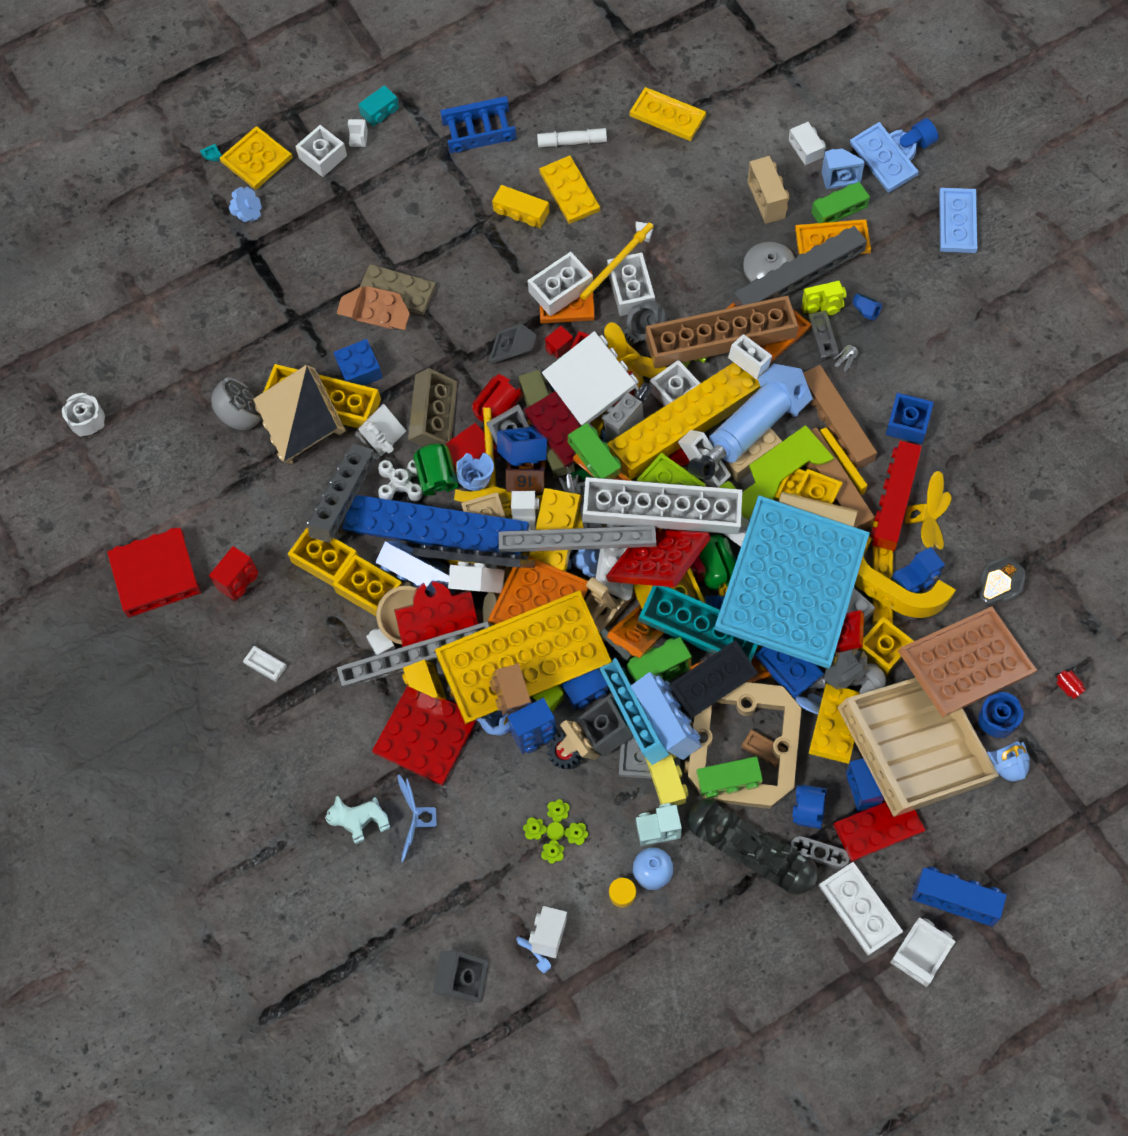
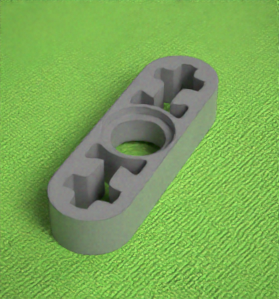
M802 836L795 837L791 842L790 846L796 850L797 847L794 844L798 845L799 842H802L805 848H809V844L813 845L810 855L807 854V849H801L799 852L806 858H812L816 863L835 869H843L849 863L850 858L844 849ZM818 847L823 848L826 853L825 857L817 858L814 855V850ZM830 851H833L831 856L838 857L841 854L843 855L842 859L845 861L838 864L836 858L831 857L830 861H827Z

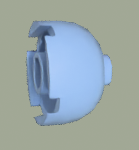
M650 847L642 850L633 862L635 880L641 887L648 890H658L667 885L673 876V863L670 856L659 848Z

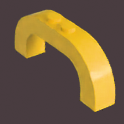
M869 536L864 550V554L868 550L872 538ZM864 554L854 584L868 596L880 601L884 606L902 615L914 618H925L938 614L948 605L956 591L946 583L938 580L930 591L922 594L912 593L872 569L866 563Z

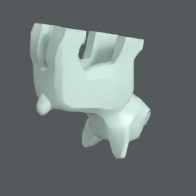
M336 796L334 805L327 811L325 816L329 825L343 826L347 831L351 832L355 844L364 841L362 829L371 820L378 823L381 832L390 829L387 814L382 811L376 797L372 801L350 808L343 804L339 796Z

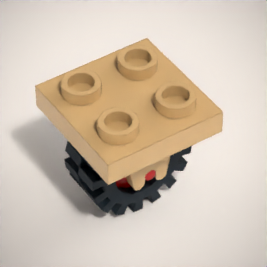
M565 720L560 726L564 732L560 733V735L556 734L554 736L555 739L551 738L550 742L552 743L547 746V748H550V751H547V755H550L548 759L553 762L552 764L567 770L580 766V761H584L585 758L596 760L601 756L599 752L593 749L581 725L575 721Z

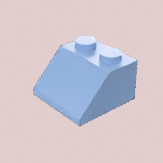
M844 149L825 151L822 176L826 190L845 187L857 182L861 183L864 160Z

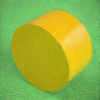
M627 878L614 880L609 887L611 902L621 908L630 906L636 898L634 883Z

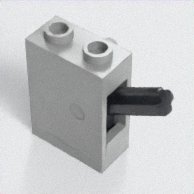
M643 383L635 397L626 393L615 407L611 406L606 410L609 413H603L602 419L604 420L607 443L644 420L643 404L653 389L651 385Z

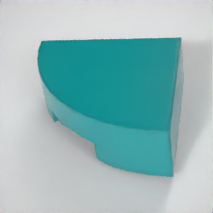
M216 144L200 150L201 155L205 159L220 161L222 155Z

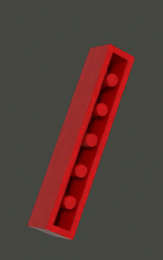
M899 441L898 447L893 448L891 458L895 459L894 463H889L887 473L890 474V478L885 479L883 489L886 490L885 495L881 494L879 505L882 508L881 511L877 510L874 520L878 524L877 527L873 526L870 535L871 538H874L872 546L895 551L922 448L920 445Z

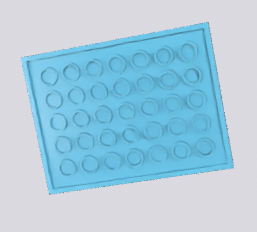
M758 495L714 630L829 669L870 532Z

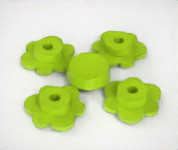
M560 799L556 800V802L548 803L549 811L547 815L554 822L550 823L547 829L541 819L536 820L533 817L529 818L527 824L523 826L525 837L528 840L534 838L539 840L541 835L545 833L552 839L549 844L543 845L544 851L541 853L542 859L548 860L550 864L555 863V861L560 862L564 858L562 853L564 847L556 841L563 837L564 832L570 844L582 845L584 838L588 837V832L585 831L586 826L583 823H571L570 828L564 830L563 825L559 822L562 819L568 818L567 812L570 810V806L567 803H563Z

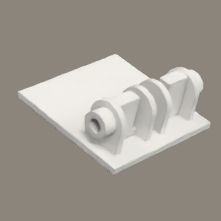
M384 404L358 429L380 456L386 451L387 453L392 452L394 449L392 447L393 444L406 432L404 427Z

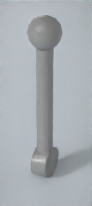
M357 430L355 436L360 438L366 447L371 448L360 431ZM374 452V461H377L380 456Z

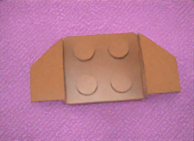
M362 286L341 297L337 310L338 315L351 317L358 322L391 330L395 328L405 330L410 315L401 294L369 286Z

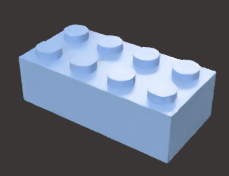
M649 672L633 683L631 688L666 751L683 760L702 747L699 741L701 737L690 726L691 719L685 712H682L680 708L682 707L676 696H673L672 690L668 686L670 683L668 681L664 682L659 675L655 676Z

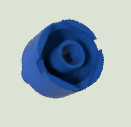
M1006 692L990 695L979 710V727L988 735L996 738H1007L1015 732L1023 719L1024 712L1019 704V700Z
M803 784L802 786L797 785L796 803L798 805L793 807V823L799 826L822 828L821 824H823L826 805L824 799L827 796V788Z

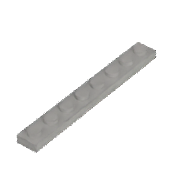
M655 526L499 532V553L656 547Z

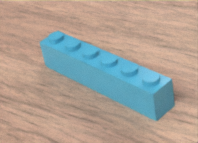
M617 658L611 660V663L599 669L643 755L651 765H654L667 757L669 753L666 751L631 688L632 682L626 670Z

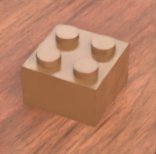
M519 663L494 671L491 676L492 680H489L492 692L496 691L498 699H495L498 711H502V714L505 715L518 711L531 703Z

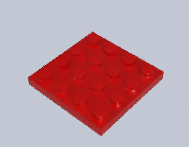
M655 529L656 547L627 548L606 575L607 580L615 583L676 587L711 539L709 532L662 530L659 532Z
M407 685L372 749V753L443 786L477 720L465 724L458 705L445 699L433 698Z

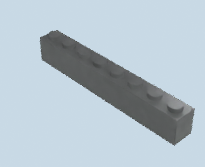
M855 226L844 229L839 235L828 238L823 244L814 246L805 254H799L794 260L782 264L780 268L769 271L765 276L753 280L745 287H740L734 293L733 303L737 307L784 297L864 252L867 241Z

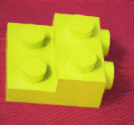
M840 281L805 288L801 305L803 314L815 313L818 310H821V312L826 311L827 315H834L840 312V309L844 307L843 298H846L845 287L841 286Z

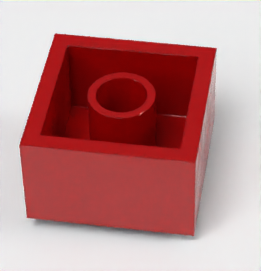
M232 546L209 574V577L217 590L236 601L238 597L243 596L246 587L255 581L259 572L251 557Z

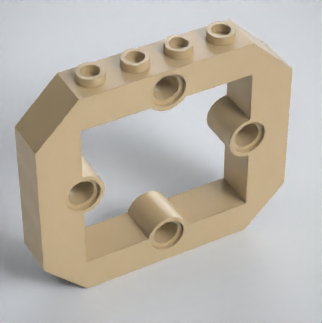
M745 682L715 703L736 705L738 713L743 716L753 714L756 707L784 711L782 735L774 741L772 747L773 755L779 759L777 786L759 784L758 788L747 790L745 787L740 788L739 792L733 794L721 792L718 793L719 796L712 799L716 800L717 803L771 809L794 789L801 707L783 686ZM744 700H748L751 702L752 706L750 708H744L741 705V702ZM712 705L696 715L694 722L691 721L690 723L692 729H695L699 735L703 734L708 738L707 742L701 743V748L690 755V761H685L684 773H688V780L700 795L696 770L705 767L707 749L712 743V733L709 730ZM785 744L788 747V751L780 752L777 746Z

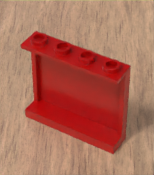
M180 527L171 528L161 534H153L143 540L132 541L125 546H116L112 550L107 551L122 609L128 618L201 594L185 543V534Z

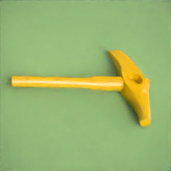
M483 408L486 454L491 457L494 469L487 488L472 492L455 489L454 500L466 502L498 492L500 502L504 504L511 502L512 494L511 492H506V489L496 487L493 438L487 426V422L492 419L491 408Z

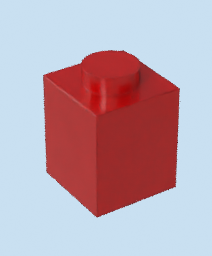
M560 326L545 338L546 351L557 359L571 349L574 342L573 336Z

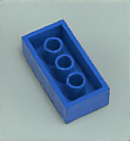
M923 867L917 876L911 900L993 927L1001 919L1007 894L1001 893L1002 891L995 887H989V889L982 887L977 881L968 880L967 882L961 880L955 874L948 873L946 875L940 873L934 867Z

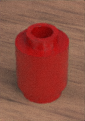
M1064 670L1056 677L1058 679L1056 684L1068 697H1072L1074 700L1086 691L1084 683L1072 670L1069 672Z

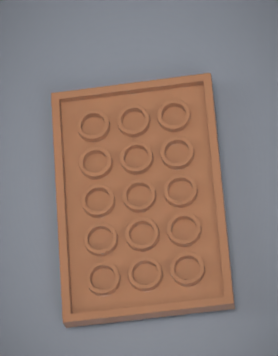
M989 607L898 650L942 718L1021 681L1037 671L993 607Z

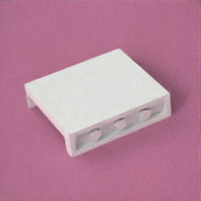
M595 331L542 372L582 426L588 423L590 427H592L591 421L624 397L626 393H629L634 388L639 391L636 385L639 381L633 374L628 375L626 372L628 367L623 361L618 362L616 359L618 357L617 353L613 348L608 349L606 339L603 335L598 336Z

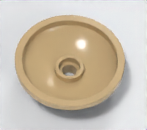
M399 586L393 588L381 598L376 611L378 627L385 637L395 643L402 644L394 609L413 605V595L417 589L416 587Z

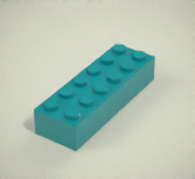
M652 586L637 620L675 638L681 637L682 641L712 654L717 653L736 640L751 662L758 644L714 630L720 612L719 609L665 586Z

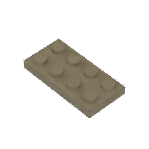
M370 264L360 287L369 286L399 293L402 295V299L409 312L424 316L436 288V283Z

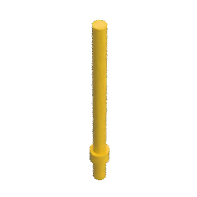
M648 222L641 231H637L629 244L580 294L583 300L587 299L638 243H642L646 239V235L654 228L652 223Z

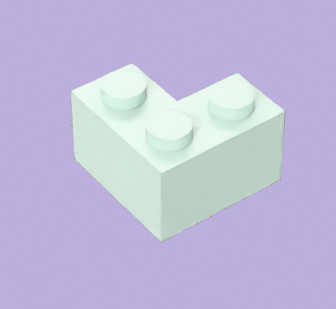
M671 803L662 804L659 808H656V814L651 815L650 812L636 817L640 846L681 839V824L677 805H671Z

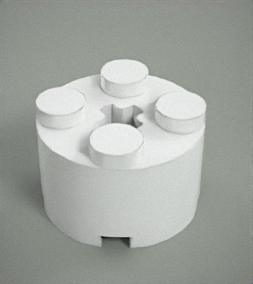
M77 393L67 399L65 407L63 406L62 415L74 433L78 436H86L104 427L105 414L95 397L89 396L86 393Z

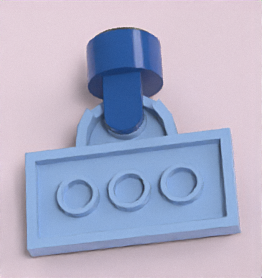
M922 119L911 127L912 130L907 133L902 130H896L890 134L878 122L850 139L852 147L888 193L918 176V170L911 163L916 154V147L920 145L925 149L939 140V132L930 119Z

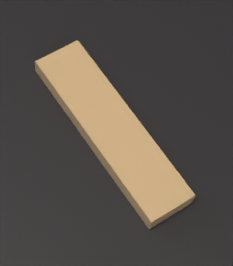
M786 492L781 493L779 500L780 503L854 527L858 510Z

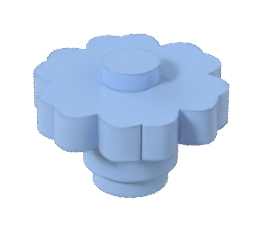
M239 187L232 192L233 199L230 201L229 210L233 216H237L243 222H253L261 216L259 210L262 209L260 199L255 197L254 190L249 187Z
M600 549L578 550L572 556L573 566L583 570L584 575L588 577L596 576Z

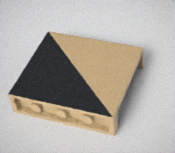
M305 365L253 399L256 404V411L263 418V426L269 431L271 435L270 440L278 450V457L284 463L294 464L293 457L332 433L340 435L346 431L316 369L309 365Z

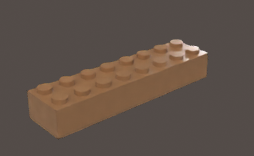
M784 296L646 326L645 339L655 369L672 365L677 360L682 363L730 352L731 345L743 334L759 346L793 339L797 336L798 324L789 297Z

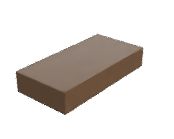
M751 729L741 748L775 767L779 763V759L772 753L774 742ZM780 745L777 746L780 752L786 751V748Z

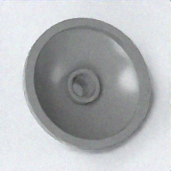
M777 242L759 243L753 246L745 255L743 262L744 273L748 280L752 282L757 278H762L769 271L780 268L782 264L790 262L796 257L783 244Z

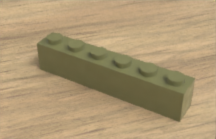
M540 370L518 376L519 385L527 407L551 394V391L546 389V386H548L545 376H541ZM547 444L546 459L553 478L575 472L574 465L577 463L565 468Z

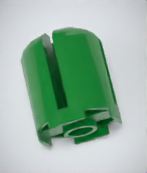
M428 444L414 453L415 468L421 490L425 496H433L435 492L444 490L449 492L458 487L450 450L446 445Z
M721 534L710 537L711 539L698 555L706 570L704 583L709 589L715 590L721 589L723 584L728 587L737 561L728 537L723 538Z

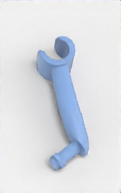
M518 936L516 938L518 944L532 952V944L525 938ZM533 953L539 960L536 964L537 968L542 973H546L551 968V964L541 954Z

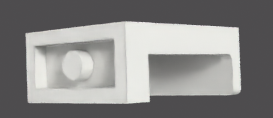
M918 918L890 963L927 987L956 941L952 939L953 936L948 932L936 929L934 923L930 920Z

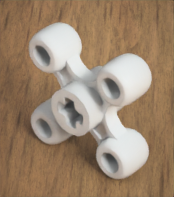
M387 460L380 462L378 467L379 474L391 480L388 485H382L379 488L378 494L380 499L392 500L395 492H407L408 497L412 501H419L422 498L423 491L421 486L412 484L410 481L412 477H418L414 460L408 463L406 470H395L393 464Z

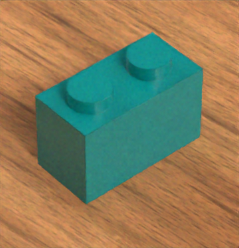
M385 85L358 104L361 116L373 127L399 109L397 97Z

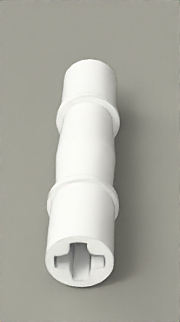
M606 128L560 133L554 131L552 133L537 134L538 148L607 142Z

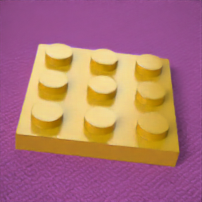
M256 126L220 157V161L252 188L257 190L293 157L289 151Z

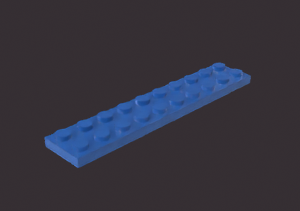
M356 495L346 514L342 529L346 532L418 544L499 553V532L528 531L530 524L526 521ZM503 552L513 555H522V552Z

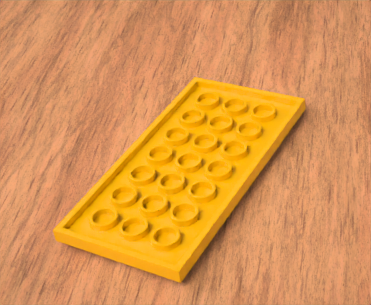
M580 590L434 650L465 724L498 711L495 699H498L496 691L492 692L489 680H492L491 676L497 669L519 663L529 697H532L612 662Z

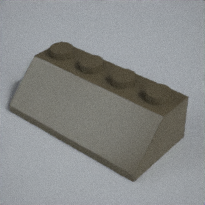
M430 368L415 375L409 441L420 446H426L435 443L445 445L452 440L457 381Z

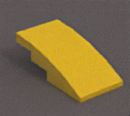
M798 469L781 481L773 500L779 502L781 493L786 492L833 504L843 482L809 469L806 471Z

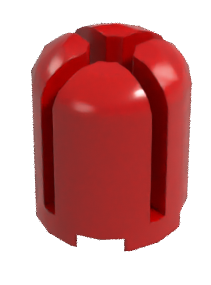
M497 374L496 377L493 376L474 400L471 406L472 411L478 420L484 423L483 408H491V418L494 419L515 407L523 398V392L520 388L516 390L509 384L510 379Z

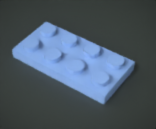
M940 188V252L976 253V189Z

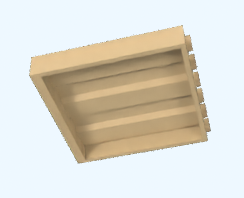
M916 678L846 698L837 707L894 817L988 785L999 777L964 710L960 709L942 718Z

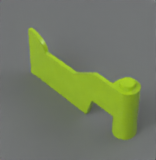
M806 425L749 465L755 483L742 492L741 516L748 521L751 519L758 495L773 500L781 481L808 462L822 465L834 459ZM730 481L725 482L719 487L736 489Z

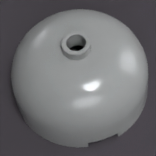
M226 377L215 387L211 396V404L215 414L223 423L237 430L254 428L263 419L255 409L256 404L252 402L254 401V396L246 390L248 386L236 379Z

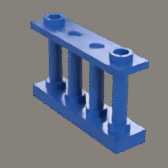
M507 96L440 110L443 126L449 125L452 137L451 140H447L449 152L458 153L464 150L515 140V126H508L505 114L509 112ZM499 115L502 129L492 131L489 116ZM482 118L485 132L475 134L472 120ZM465 122L469 136L459 138L455 124Z

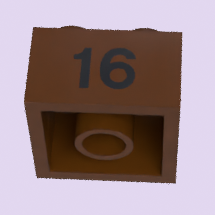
M547 459L539 461V463H522L519 466L511 465L508 462L506 468V492H511L512 494V491H535V495L544 493L547 481Z

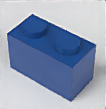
M596 669L562 685V689L575 711L578 708H586L590 704L589 702L594 699L599 700L605 697L608 692V684L600 671Z

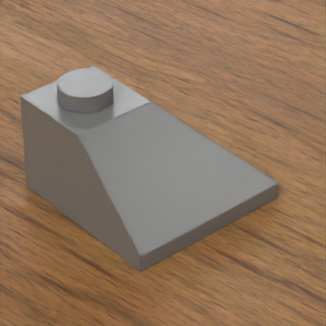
M516 405L487 422L496 445L497 431L529 427L520 405Z

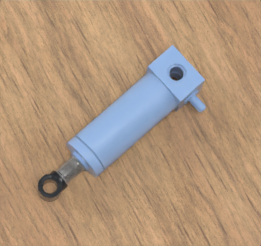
M773 364L758 378L761 388L710 435L709 442L713 449L701 458H693L688 465V472L697 478L711 479L715 473L716 464L723 459L724 461L734 463L786 412L791 413L792 417H797L799 412L813 399L802 369Z

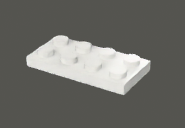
M604 524V528L630 527L626 525ZM627 548L600 549L596 579L609 588L608 593L628 601L632 597L633 584L609 582L606 577Z
M854 862L819 884L822 892L868 956L903 933V930Z

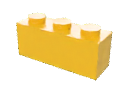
M504 185L500 186L492 200L493 211L500 215L509 216L516 221L525 222L532 227L541 228L549 214V202Z

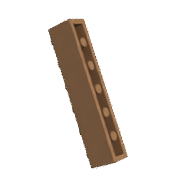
M821 365L804 372L803 375L813 398L809 402L810 405L816 408L819 419L825 422L826 428L834 436L855 468L859 469L874 462L877 455L876 450Z
M817 427L810 430L834 459L822 465L808 462L805 466L809 470L811 469L843 482L833 504L858 510L854 523L855 528L865 530L873 526L874 515Z

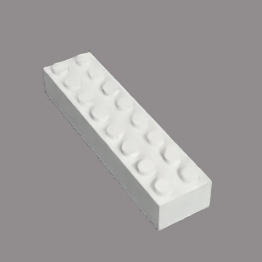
M586 477L582 522L626 526H655V528L738 534L741 527L742 490Z

